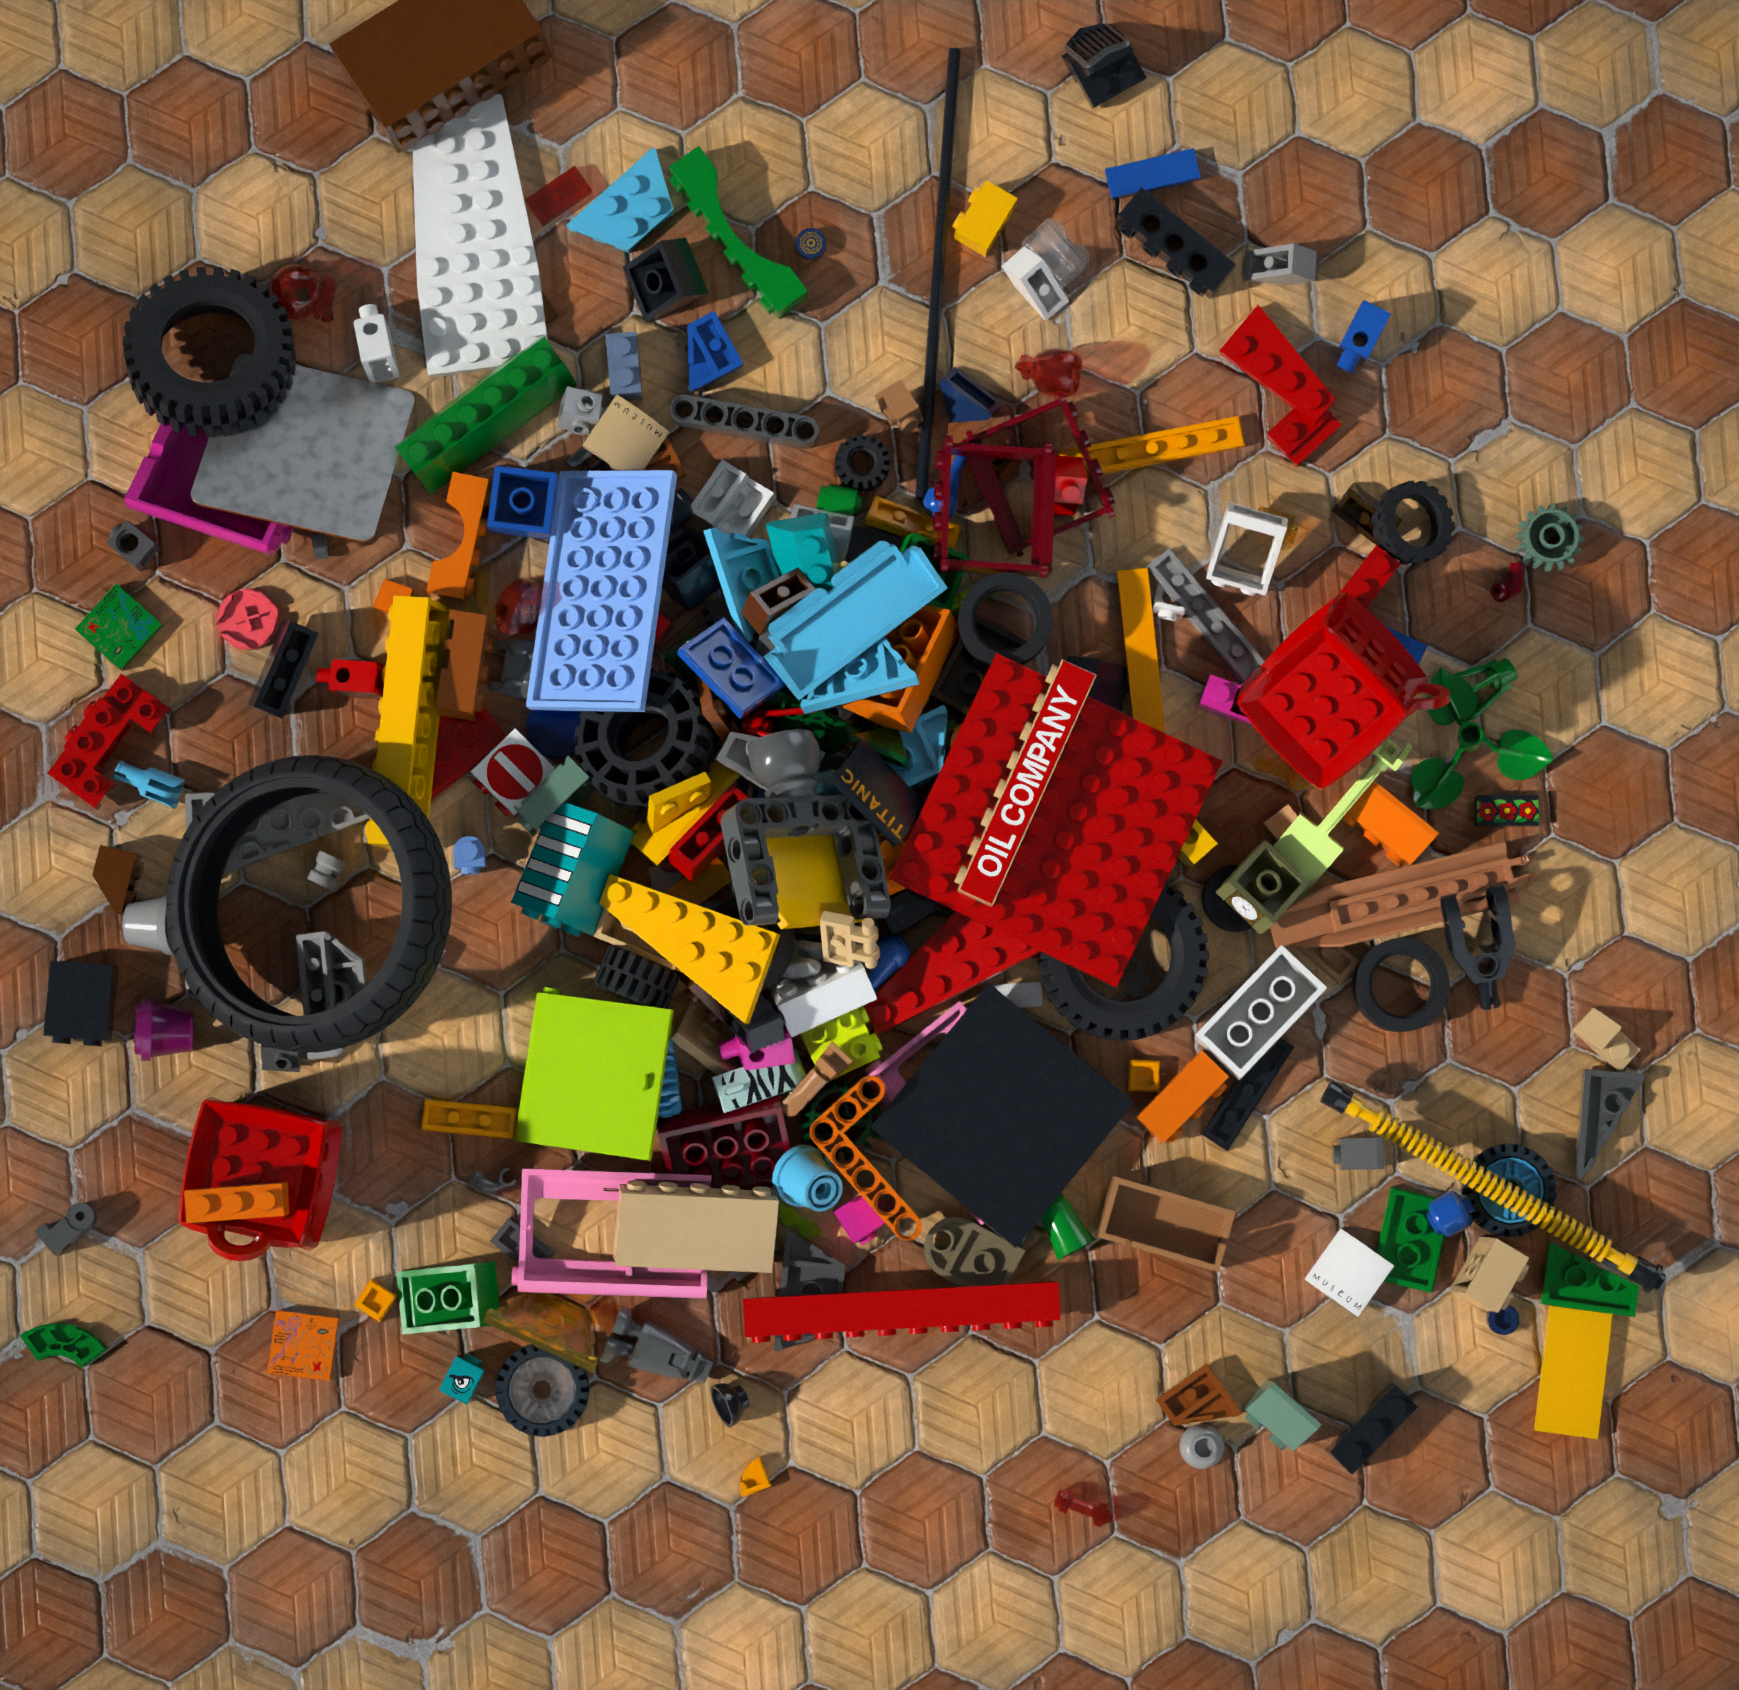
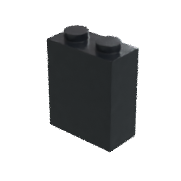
M50 961L43 1035L52 1037V1043L71 1044V1038L84 1039L83 1045L102 1047L103 1041L112 1042L119 967Z

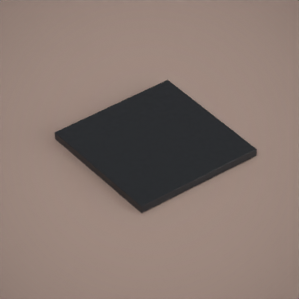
M988 983L876 1119L870 1129L1010 1245L1017 1248L1134 1102Z

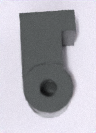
M75 1203L68 1209L66 1217L54 1227L44 1223L34 1232L53 1255L59 1256L97 1223L98 1212L91 1204Z

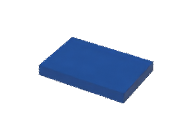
M724 617L680 647L677 653L739 719H742L786 686L771 665Z

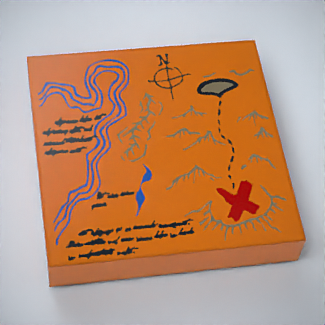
M276 1310L267 1373L331 1381L339 1318Z

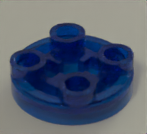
M532 710L526 724L529 742L544 757L550 759L572 757L575 755L576 745H579L574 736L576 727L580 726L581 721L578 718L581 711Z

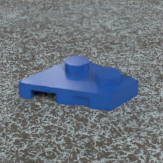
M715 311L687 325L689 389L692 394L744 366Z

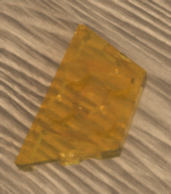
M523 1292L521 1296H514L506 1300L503 1307L495 1311L492 1308L489 1309L484 1317V1323L592 1373L597 1366L598 1357H594L593 1350L595 1337L594 1332L591 1330L593 1324L591 1312L553 1294Z

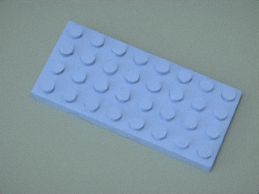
M673 470L560 471L526 707L530 710L645 712L677 474Z

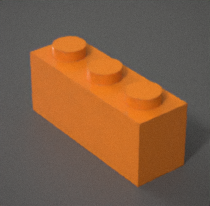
M1199 1051L1137 1114L1135 1119L1160 1144H1164L1167 1140L1172 1144L1184 1132L1180 1126L1188 1118L1192 1121L1197 1119L1206 1109L1202 1104L1210 1096L1216 1099L1228 1087L1224 1082L1229 1076L1204 1051Z
M288 1182L200 1188L184 1191L186 1223L276 1217L290 1214Z

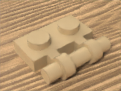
M823 911L820 918L823 961L854 967L856 960L865 962V966L869 969L875 968L877 960L880 958V949L876 944L879 935L874 920L872 918H865L862 920V926L860 927L854 925V917Z

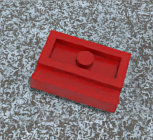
M1293 409L1267 432L1266 436L1297 467L1339 429L1342 424L1332 416L1329 410L1318 424L1314 425Z

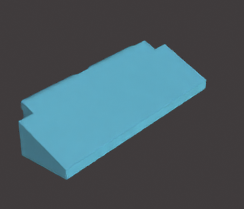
M879 541L832 577L833 588L829 591L823 588H816L769 624L768 630L770 635L768 638L775 645V648L763 657L798 700L802 699L947 589V586L921 548L911 545L900 553L896 545L889 544L886 541Z

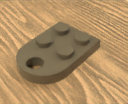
M948 1217L937 1222L929 1230L924 1243L925 1258L929 1266L938 1275L958 1286L1008 1284L1025 1253V1250L1018 1246L1014 1248L998 1235L962 1217ZM940 1231L948 1233L951 1238L949 1247L944 1250L935 1248L932 1241L933 1236Z

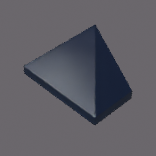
M953 367L940 381L950 423L989 420L1003 404L957 367Z

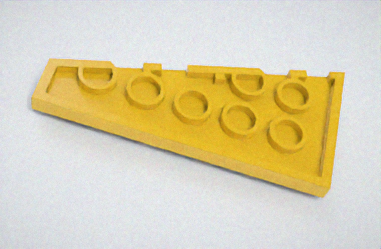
M609 874L599 904L737 1018L749 1025L780 934L755 925L746 926L741 920Z

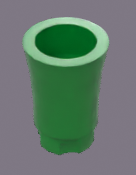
M1062 1192L1040 1218L1052 1243L1057 1261L1096 1240L1084 1226L1068 1198L1064 1199Z

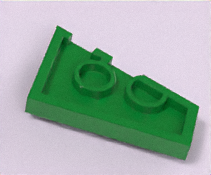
M1547 1242L1540 1304L1635 1317L1638 1285L1552 1242Z

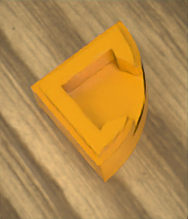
M761 1456L752 1460L743 1471L740 1481L742 1498L772 1486Z

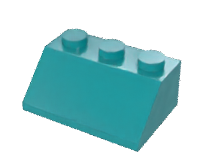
M827 513L766 523L779 576L798 567L815 589L823 588L829 591L834 587L831 580L840 571V565Z

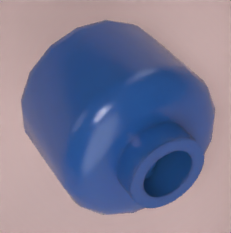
M1451 1190L1430 1202L1429 1212L1426 1213V1216L1438 1235L1443 1233L1447 1237H1452L1472 1225L1473 1218L1471 1213L1475 1211V1208L1466 1194L1461 1197L1457 1192Z

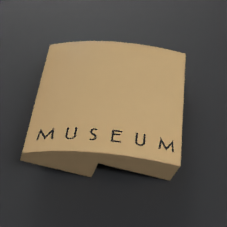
M616 395L583 443V448L607 462L615 471H644L669 435V431L636 406Z

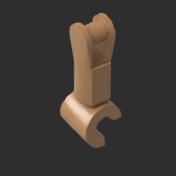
M832 1041L815 1063L816 1066L783 1101L782 1111L788 1116H795L805 1108L830 1079L832 1080L839 1076L854 1061Z

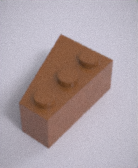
M450 609L448 619L451 620L449 639H445L444 648L447 650L444 666L441 668L436 710L438 716L475 721L476 712H482L484 694L480 693L482 682L487 683L490 665L485 664L487 653L492 654L495 635H491L487 615Z

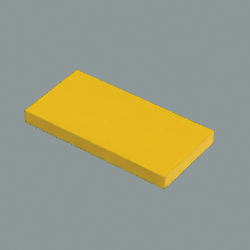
M1549 1305L1534 1424L1535 1431L1598 1439L1613 1314Z

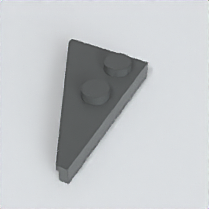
M1583 1069L1575 1178L1583 1179L1596 1161L1595 1158L1604 1143H1607L1619 1123L1621 1115L1631 1103L1630 1100L1639 1085L1643 1083L1645 1074Z

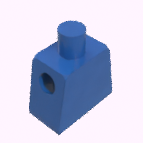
M1363 300L1338 347L1344 351L1336 366L1353 374L1359 360L1366 361L1391 313ZM1356 335H1361L1365 339L1362 347L1354 344L1353 340Z

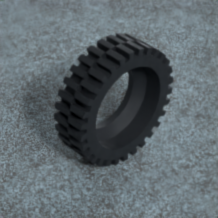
M196 267L197 276L190 277L188 269L179 271L181 280L176 282L172 275L163 278L165 285L163 289L156 283L149 288L151 299L142 294L138 299L139 309L132 307L129 313L131 322L126 321L124 331L126 336H123L122 344L132 390L135 391L140 405L144 403L145 411L150 416L156 413L157 422L164 426L170 420L172 430L178 433L181 432L183 426H187L188 435L197 437L199 429H204L206 438H215V429H222L224 437L231 436V427L238 425L240 432L249 430L247 421L252 419L256 425L264 421L262 411H266L271 416L276 411L275 400L282 404L286 398L285 389L290 390L293 384L292 375H295L296 355L290 320L288 321L287 311L284 306H280V299L275 293L270 296L269 288L263 283L256 287V280L250 275H247L244 281H241L240 271L231 269L229 277L224 276L223 267H214L213 275H207L205 267ZM219 313L231 315L249 323L255 336L252 356L239 372L224 380L198 382L187 379L176 373L163 356L162 340L164 335L175 325L190 317Z
M1168 882L1165 883L1150 917L1159 924L1168 939L1171 953L1170 966L1161 985L1150 995L1130 1002L1107 999L1095 992L1087 984L1080 970L1045 953H1039L1038 970L1041 972L1042 978L1040 980L1048 993L1047 997L1057 1007V1012L1061 1016L1064 1015L1075 1028L1079 1027L1084 1030V1033L1095 1035L1105 1040L1127 1041L1143 1039L1170 1027L1181 1019L1186 1011L1196 1002L1195 999L1202 991L1204 986L1202 983L1204 978L1207 977L1208 968H1206V963L1209 960V951L1206 950L1207 934H1203L1201 928L1203 923L1200 917H1196L1194 906L1191 902L1187 903L1182 898L1184 895L1179 890L1174 891L1170 888Z

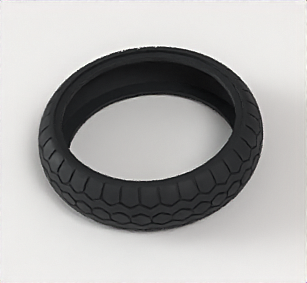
M303 755L281 758L256 766L224 785L204 804L188 826L174 856L168 880L166 898L168 933L178 967L188 986L202 1005L225 1026L251 1041L279 1050L292 1052L335 1050L361 1042L388 1027L414 1004L429 984L443 955L451 924L452 886L448 863L440 840L427 816L416 802L390 779L364 765L337 757ZM334 793L362 809L376 823L388 840L401 878L402 912L395 942L387 959L373 979L361 991L334 1008L311 1015L296 1016L284 1012L258 997L239 977L231 964L219 927L218 901L220 885L232 851L245 832L261 816L281 803L308 794Z

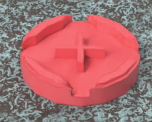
M251 588L243 589L229 594L220 604L217 613V624L223 638L233 647L245 651L257 650L269 644L277 634L280 624L279 611L273 600L262 591Z

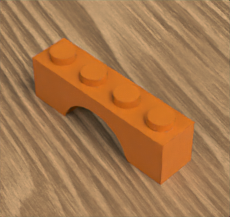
M452 472L446 502L450 508L462 517L464 537L461 545L452 555L433 561L426 590L429 596L466 603L467 596L472 597L476 581L475 578H471L473 567L479 566L482 555V548H478L480 536H486L488 529V518L484 517L487 506L490 507L492 484L489 479Z

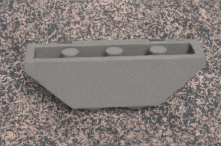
M323 931L296 935L304 1015H311L334 1008L349 1000L367 985L364 959L329 932ZM348 1046L335 1050L307 1052L308 1060L340 1056Z

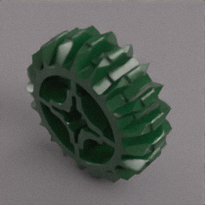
M844 1077L843 1086H837V1079L831 1080L832 1088L827 1089L825 1085L822 1088L823 1092L815 1096L813 1103L810 1101L806 1105L810 1107L809 1112H799V1116L808 1117V1122L799 1124L800 1129L810 1128L814 1120L824 1113L816 1111L823 1099L835 1093H840V1099L851 1089L848 1087V1077ZM867 1087L863 1091L864 1097L870 1094L871 1089ZM844 1102L845 1116L853 1119L855 1116L849 1112L848 1102ZM871 1109L866 1113L867 1118L862 1117L853 1125L866 1127L862 1136L853 1142L861 1153L862 1151L859 1148L861 1144L869 1150L872 1148L871 1143L866 1140L868 1136L873 1139L879 1138V1135L871 1131L870 1127L875 1122L873 1121V1116L881 1115V1109L874 1111ZM815 1128L816 1138L820 1141H825ZM810 1133L803 1136L805 1141L811 1139ZM815 1143L812 1144L813 1147L818 1148ZM846 1146L840 1147L835 1154L836 1160L838 1161L839 1152H844L845 1160L849 1161L851 1159L849 1151L852 1149Z

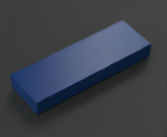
M1194 148L1104 170L1111 201L1134 196L1141 187L1147 192L1198 181L1201 178Z

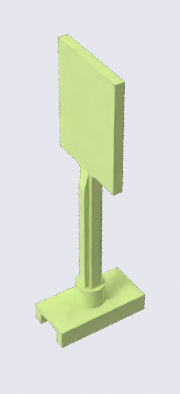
M1388 737L1372 752L1374 756L1371 758L1372 763L1319 825H1316L1303 813H1300L1273 845L1287 861L1311 882L1295 900L1296 902L1305 896L1344 850V847L1333 839L1329 832L1381 771H1386L1389 767L1396 771L1413 747L1409 742L1402 749Z

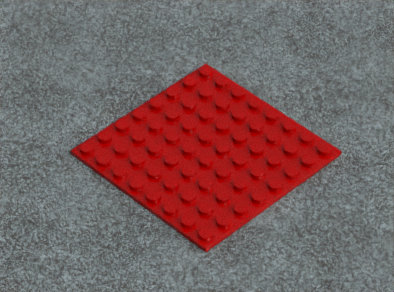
M996 653L889 880L1117 987L1223 760L1087 696L993 906L990 907L957 892L960 884L954 882L962 865L968 867L972 855L967 852L974 837L981 838L985 826L980 825L988 807L994 810L998 798L993 796L1000 779L1005 781L1008 779L1011 769L1006 766L1013 751L1020 752L1024 741L1019 739L1026 722L1033 723L1037 712L1033 711L1032 708L1039 693L1046 695L1050 683L1045 682L1046 676Z

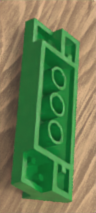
M541 336L519 354L515 353L420 424L416 431L394 447L431 495L451 480L452 472H462L562 397L567 386L574 388L577 383L546 338Z

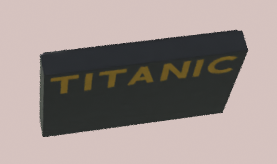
M864 739L856 742L830 779L831 783L893 847L902 842L925 804Z

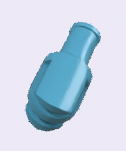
M124 761L118 763L115 772L118 773H114L113 779L137 787L140 796L173 809L177 808L178 798H180L182 792L181 787H183L185 782L184 779L154 767L142 770Z

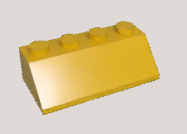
M716 760L711 762L709 765L711 771L708 774L711 780L710 796L655 833L651 832L647 822L640 819L631 829L635 832L631 844L655 866H658L669 854L671 847L740 776L738 773Z

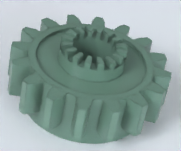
M1550 504L1548 509L1545 510L1542 505H1539L1536 508V515L1532 511L1525 515L1528 522H1519L1518 527L1523 532L1517 533L1515 539L1522 540V544L1516 549L1517 551L1525 550L1526 555L1523 561L1526 562L1532 559L1534 561L1533 569H1537L1542 564L1544 565L1545 572H1549L1553 565L1557 571H1560L1564 568L1563 561L1571 565L1575 561L1572 555L1578 556L1582 552L1577 545L1585 541L1584 537L1579 536V531L1583 529V525H1576L1574 520L1577 518V515L1569 516L1566 513L1567 507L1564 506L1561 510H1556L1555 504ZM1544 531L1555 534L1556 544H1548L1544 540Z

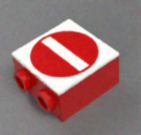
M515 728L471 771L476 777L472 783L484 795L491 792L498 799L494 805L506 817L512 813L517 818L520 814L514 807L520 808L522 806L520 802L555 768Z

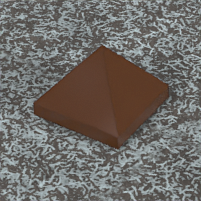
M992 458L990 461L996 475L1000 479L1014 477L1023 460Z

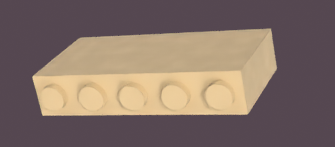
M637 1180L628 1181L627 1184H619L613 1252L615 1265L772 1273L779 1206L776 1192L771 1191L770 1188L760 1186L753 1187V1190H740V1187L734 1185H723L721 1189H714L699 1183L691 1184L690 1187H678L677 1184L672 1182H661L659 1186H652Z

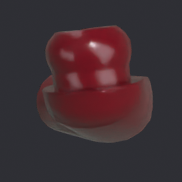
M1510 563L1508 578L1498 584L1495 583L1491 587L1490 594L1495 601L1506 602L1521 592L1525 564Z

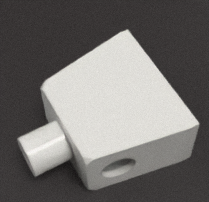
M374 304L360 307V319H356L353 323L361 363L369 382L377 383L400 377L390 330L384 314H378L377 306Z

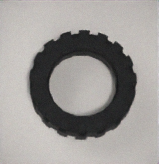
M1414 480L1407 481L1390 488V490L1381 494V500L1376 502L1373 508L1375 514L1372 515L1371 524H1374L1375 528L1372 530L1374 538H1378L1380 542L1378 546L1394 559L1400 560L1399 562L1403 565L1410 563L1418 565L1435 559L1446 551L1447 548L1445 546L1450 544L1453 538L1451 531L1455 529V522H1452L1451 516L1454 515L1452 508H1448L1446 504L1448 502L1447 498L1444 495L1441 496L1435 486L1429 487L1427 482L1424 481L1414 483ZM1403 499L1417 501L1425 508L1430 517L1432 528L1430 539L1423 547L1409 545L1401 538L1396 529L1394 518L1396 507Z

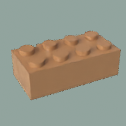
M1112 1176L1095 1237L1125 1245L1128 1239L1130 1240L1129 1247L1219 1272L1226 1245L1218 1243L1219 1237L1229 1238L1236 1211Z

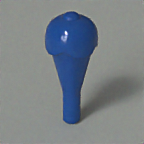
M955 456L951 465L949 518L955 514L958 508L957 497L961 473L968 456ZM934 487L928 489L923 500L924 509L931 518H933L934 512H938L939 500H934Z
M886 935L877 943L880 949V958L877 960V966L870 970L868 976L874 992L899 967L902 968L909 961L911 950L909 945L906 944L904 937Z

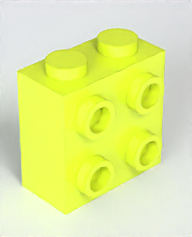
M863 1006L800 1033L814 1065L832 1041L854 1061L850 1067L836 1078L880 1059L878 1052L883 1050L876 1033L870 1035L865 1023L870 1020Z

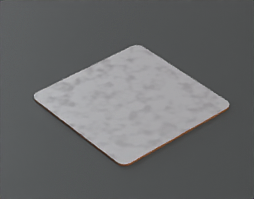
M243 354L238 356L234 361L229 377L239 372L248 363L252 355ZM296 365L295 375H292L293 384L291 389H285L286 398L282 404L275 400L276 411L271 416L266 411H262L264 419L262 423L256 425L250 419L247 421L249 430L240 432L238 425L231 427V436L224 437L222 429H215V438L209 437L191 490V499L195 504L203 507L353 541L368 542L375 535L399 456V452L394 446L404 440L415 398L411 392L404 389L373 382L370 383L360 379Z

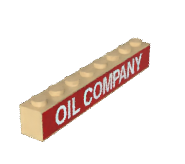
M1063 659L1059 666L1052 664L1045 682L1050 683L1046 695L1039 693L1032 708L1033 711L1037 712L1033 723L1026 722L1019 739L1024 741L1020 752L1013 751L1006 766L1011 769L1007 781L1000 779L993 796L998 798L994 810L989 807L987 808L980 824L985 826L981 838L974 837L967 852L972 855L968 867L962 865L954 882L960 884L957 892L990 907L993 906L1097 676L1096 674Z

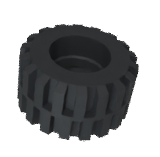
M609 946L594 982L600 988L638 1005L667 1009L680 976L674 970L618 946Z

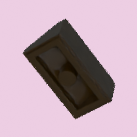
M1353 483L1331 511L1378 546L1380 542L1378 538H1374L1372 530L1375 528L1374 524H1371L1372 515L1375 514L1373 508L1378 500ZM1395 514L1394 518L1397 527L1402 520Z

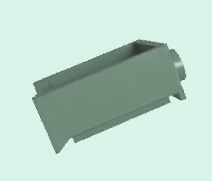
M567 756L564 766L560 764L520 802L522 805L520 808L514 807L520 814L516 820L534 837L537 833L539 834L543 823L564 802L578 807L597 788L589 781L590 777Z

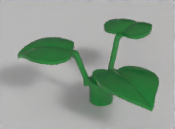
M1440 669L1435 674L1431 684L1447 688L1450 691V702L1440 708L1428 709V713L1432 720L1440 726H1448L1456 720V723L1460 726L1457 736L1459 747L1448 766L1439 758L1425 759L1416 766L1412 774L1411 785L1414 805L1417 808L1426 810L1440 809L1456 801L1463 791L1464 778L1460 773L1453 771L1464 750L1474 751L1481 744L1500 754L1497 759L1498 769L1505 777L1515 781L1527 780L1533 777L1553 761V755L1549 748L1538 737L1524 730L1515 729L1505 732L1500 739L1501 748L1496 747L1487 737H1483V730L1480 725L1475 722L1462 721V719L1471 717L1477 709L1478 695L1476 691H1470L1472 685L1465 679L1453 675L1445 669Z

